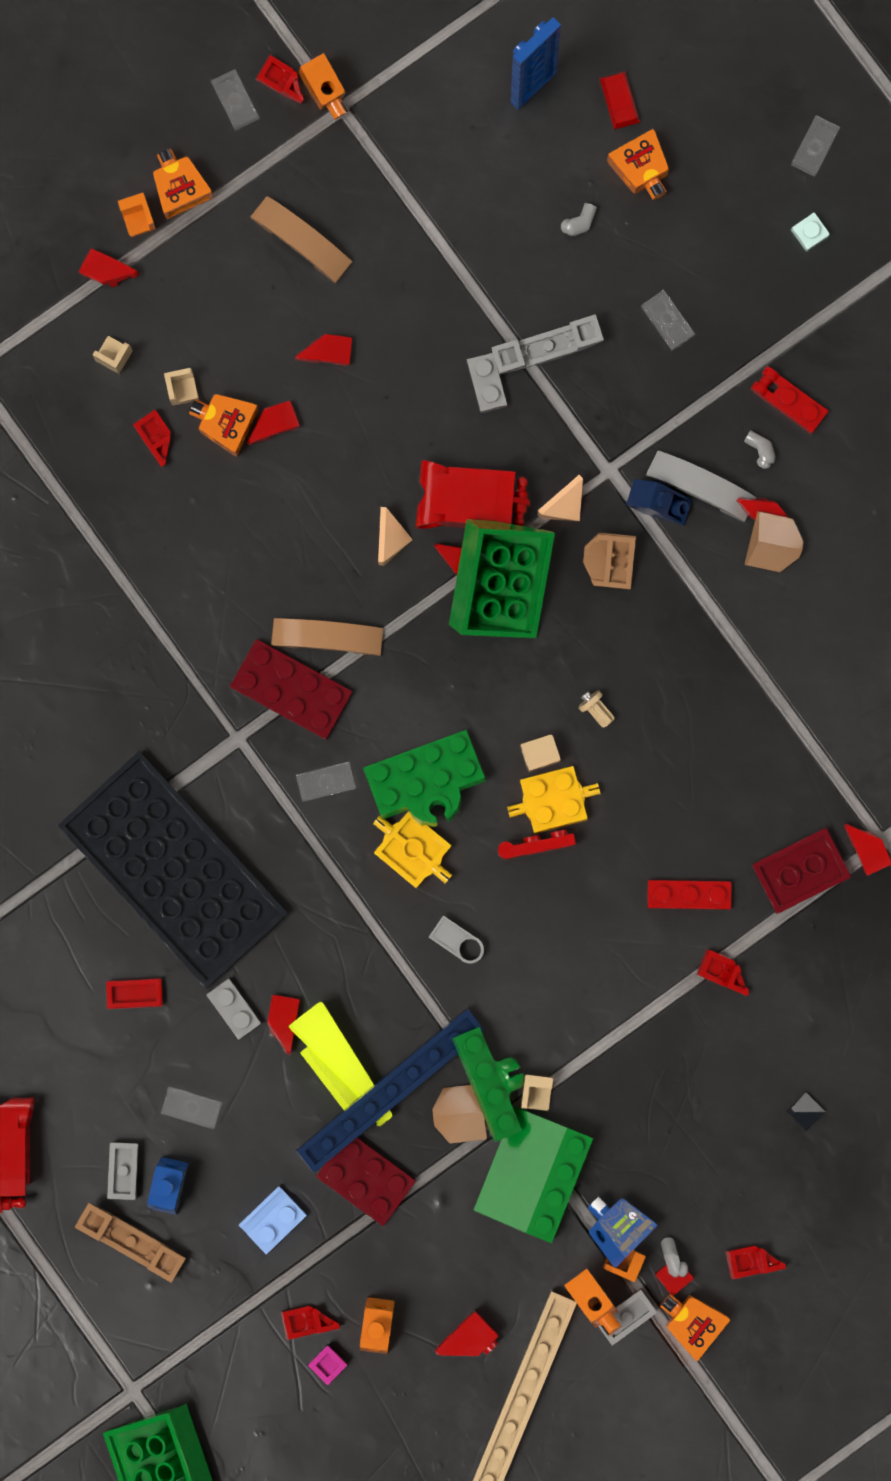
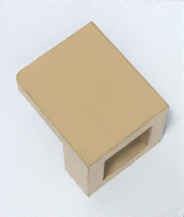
M108 336L99 352L94 351L93 357L96 362L120 374L133 350L126 342L122 344Z
M191 368L164 373L172 406L193 402L195 399L199 400Z
M552 735L520 745L528 772L548 767L561 761Z
M525 1074L521 1108L547 1111L550 1104L553 1078Z

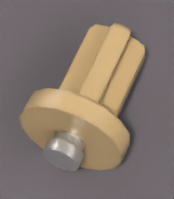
M599 690L592 695L588 691L581 697L584 701L578 708L581 712L587 710L598 724L604 728L614 720V716L601 702L600 698L603 694Z

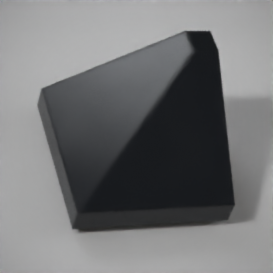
M807 1092L786 1111L805 1131L825 1113Z

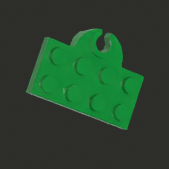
M467 730L363 768L382 820L408 810L412 818L422 826H438L436 817L430 813L431 809L436 805H442L446 808L444 815L447 822H450L460 812L462 803L460 791L486 782Z

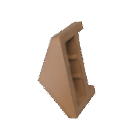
M757 511L745 565L781 572L797 560L803 549V540L794 520Z
M598 533L585 545L583 563L594 586L631 589L636 536Z
M472 1086L443 1088L432 1109L434 1126L449 1143L487 1139L485 1118Z

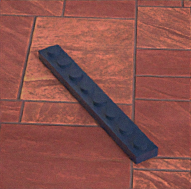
M465 1009L295 1151L308 1168L315 1173L457 1055L458 1052L452 1038L480 1027L482 1033L485 1030L471 1012Z

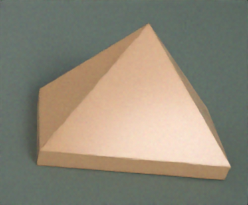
M578 475L538 510V516L541 519L580 521L583 478Z
M381 507L378 563L380 566H385L413 539L386 507Z

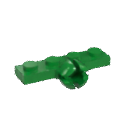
M480 1027L452 1038L494 1142L522 1131L509 1100V1094L524 1085L523 1073L511 1077L508 1074L521 1068L518 1062L511 1057L501 1061H494Z

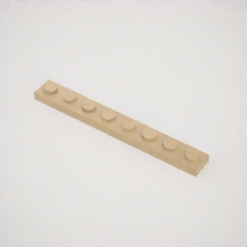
M553 1291L550 1292L473 1481H504L576 1307V1301Z

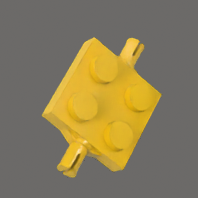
M571 766L521 779L523 803L507 806L510 818L526 813V816L531 821L534 834L587 821L588 818L584 807L585 798L600 794L598 783L582 787L576 778L574 767Z
M409 811L401 821L393 826L385 819L382 820L381 815L377 819L385 826L375 820L373 825L384 832L385 836L374 854L411 885L417 888L432 873L443 881L444 884H446L448 879L440 874L441 872L449 879L451 878L452 874L440 865L442 857L451 848V845L427 825L422 826L416 822Z

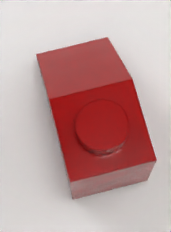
M474 1310L435 1348V1352L443 1356H479L482 1352L487 1355L497 1346L498 1342L495 1339L498 1337V1333Z

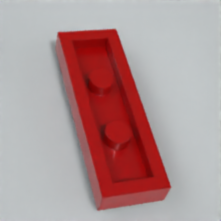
M648 880L647 908L730 910L731 882Z

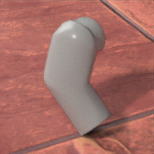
M584 203L580 216L563 220L561 223L562 232L569 236H576L587 232L590 229L597 207Z
M750 430L744 442L758 450V466L768 469L771 463H774L776 457L772 443Z
M670 1237L664 1238L661 1241V1247L669 1274L675 1278L678 1276L685 1277L688 1272L687 1263L680 1262L674 1239Z

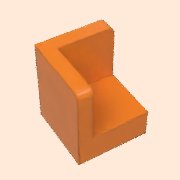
M144 193L118 201L130 237L156 230Z
M633 1250L616 1268L606 1258L603 1268L635 1282L646 1256Z

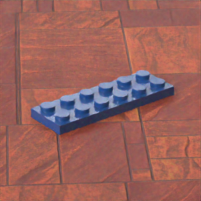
M554 17L548 22L542 21L534 29V36L528 42L525 40L521 41L513 50L511 104L517 110L557 73L561 24Z

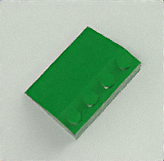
M467 519L449 625L461 635L536 638L555 533L553 531L497 521Z
M514 1106L513 1110L522 1131L501 1140L474 1211L552 1243L593 1138Z
M187 1404L103 1432L119 1481H212Z

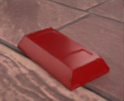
M626 71L600 78L614 130L640 123Z
M162 980L106 981L107 1009L163 1006Z

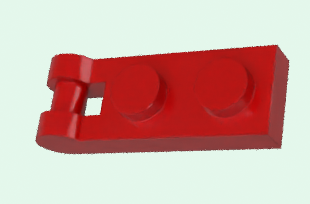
M766 366L762 372V378L759 382L755 381L750 389L808 433L812 434L828 413V410L781 377L774 369ZM771 383L778 387L774 393L767 389Z
M567 830L551 833V838L540 840V835L523 838L524 843L518 845L502 842L498 847V855L502 859H512L575 846L574 833L567 834Z

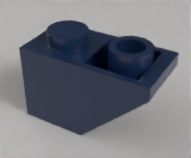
M634 479L626 505L643 514L684 526L692 500L658 482Z

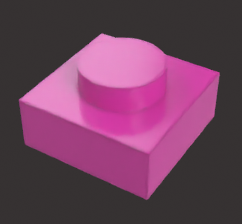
M329 1345L308 1364L327 1385L348 1365Z

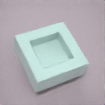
M812 213L791 229L806 252L830 235L815 213Z

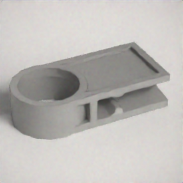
M444 915L429 936L430 939L467 964L476 963L483 956L484 946L482 942ZM466 940L477 941L481 948L480 956L474 960H465L460 953L461 943Z

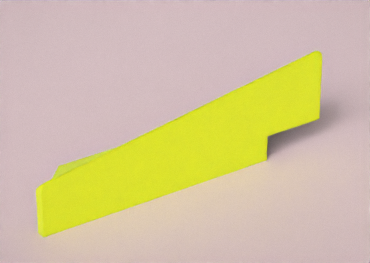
M323 1002L317 1003L288 1026L308 1046L300 1052L343 1110L374 1085ZM390 1110L376 1121V1126H381L393 1117Z

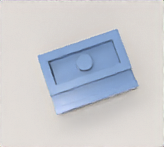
M279 1186L239 1226L267 1254L307 1214Z

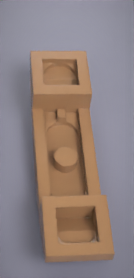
M268 196L250 217L270 234L276 235L311 262L314 268L335 284L352 264V261L324 236Z
M274 618L271 646L298 649L300 647L381 656L383 628L330 621Z
M88 1203L75 1225L76 1229L97 1241H102L171 1283L186 1259L157 1239L91 1203Z

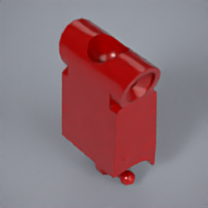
M421 460L419 483L423 487L425 494L417 506L415 529H430L440 526L465 528L467 519L511 524L512 508L515 513L513 524L524 526L523 516L527 513V507L530 506V500H528V493L526 492L528 481L525 477L518 478V489L514 492L515 472L457 467L447 468L434 462Z
M34 1097L11 1098L7 1102L0 1104V1213H3L4 1210H10L12 1207L21 1209L26 1206L24 1198L12 1199L10 1196H26V1187L30 1185L29 1125L34 1110Z

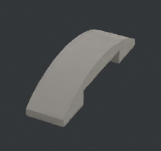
M595 314L570 322V325L520 341L516 339L491 348L499 374L562 358L601 343L604 339Z
M657 451L646 476L664 485L673 486L719 508L721 512L742 522H745L748 515L736 500L738 498L756 499L755 496L735 484L692 463L661 451Z

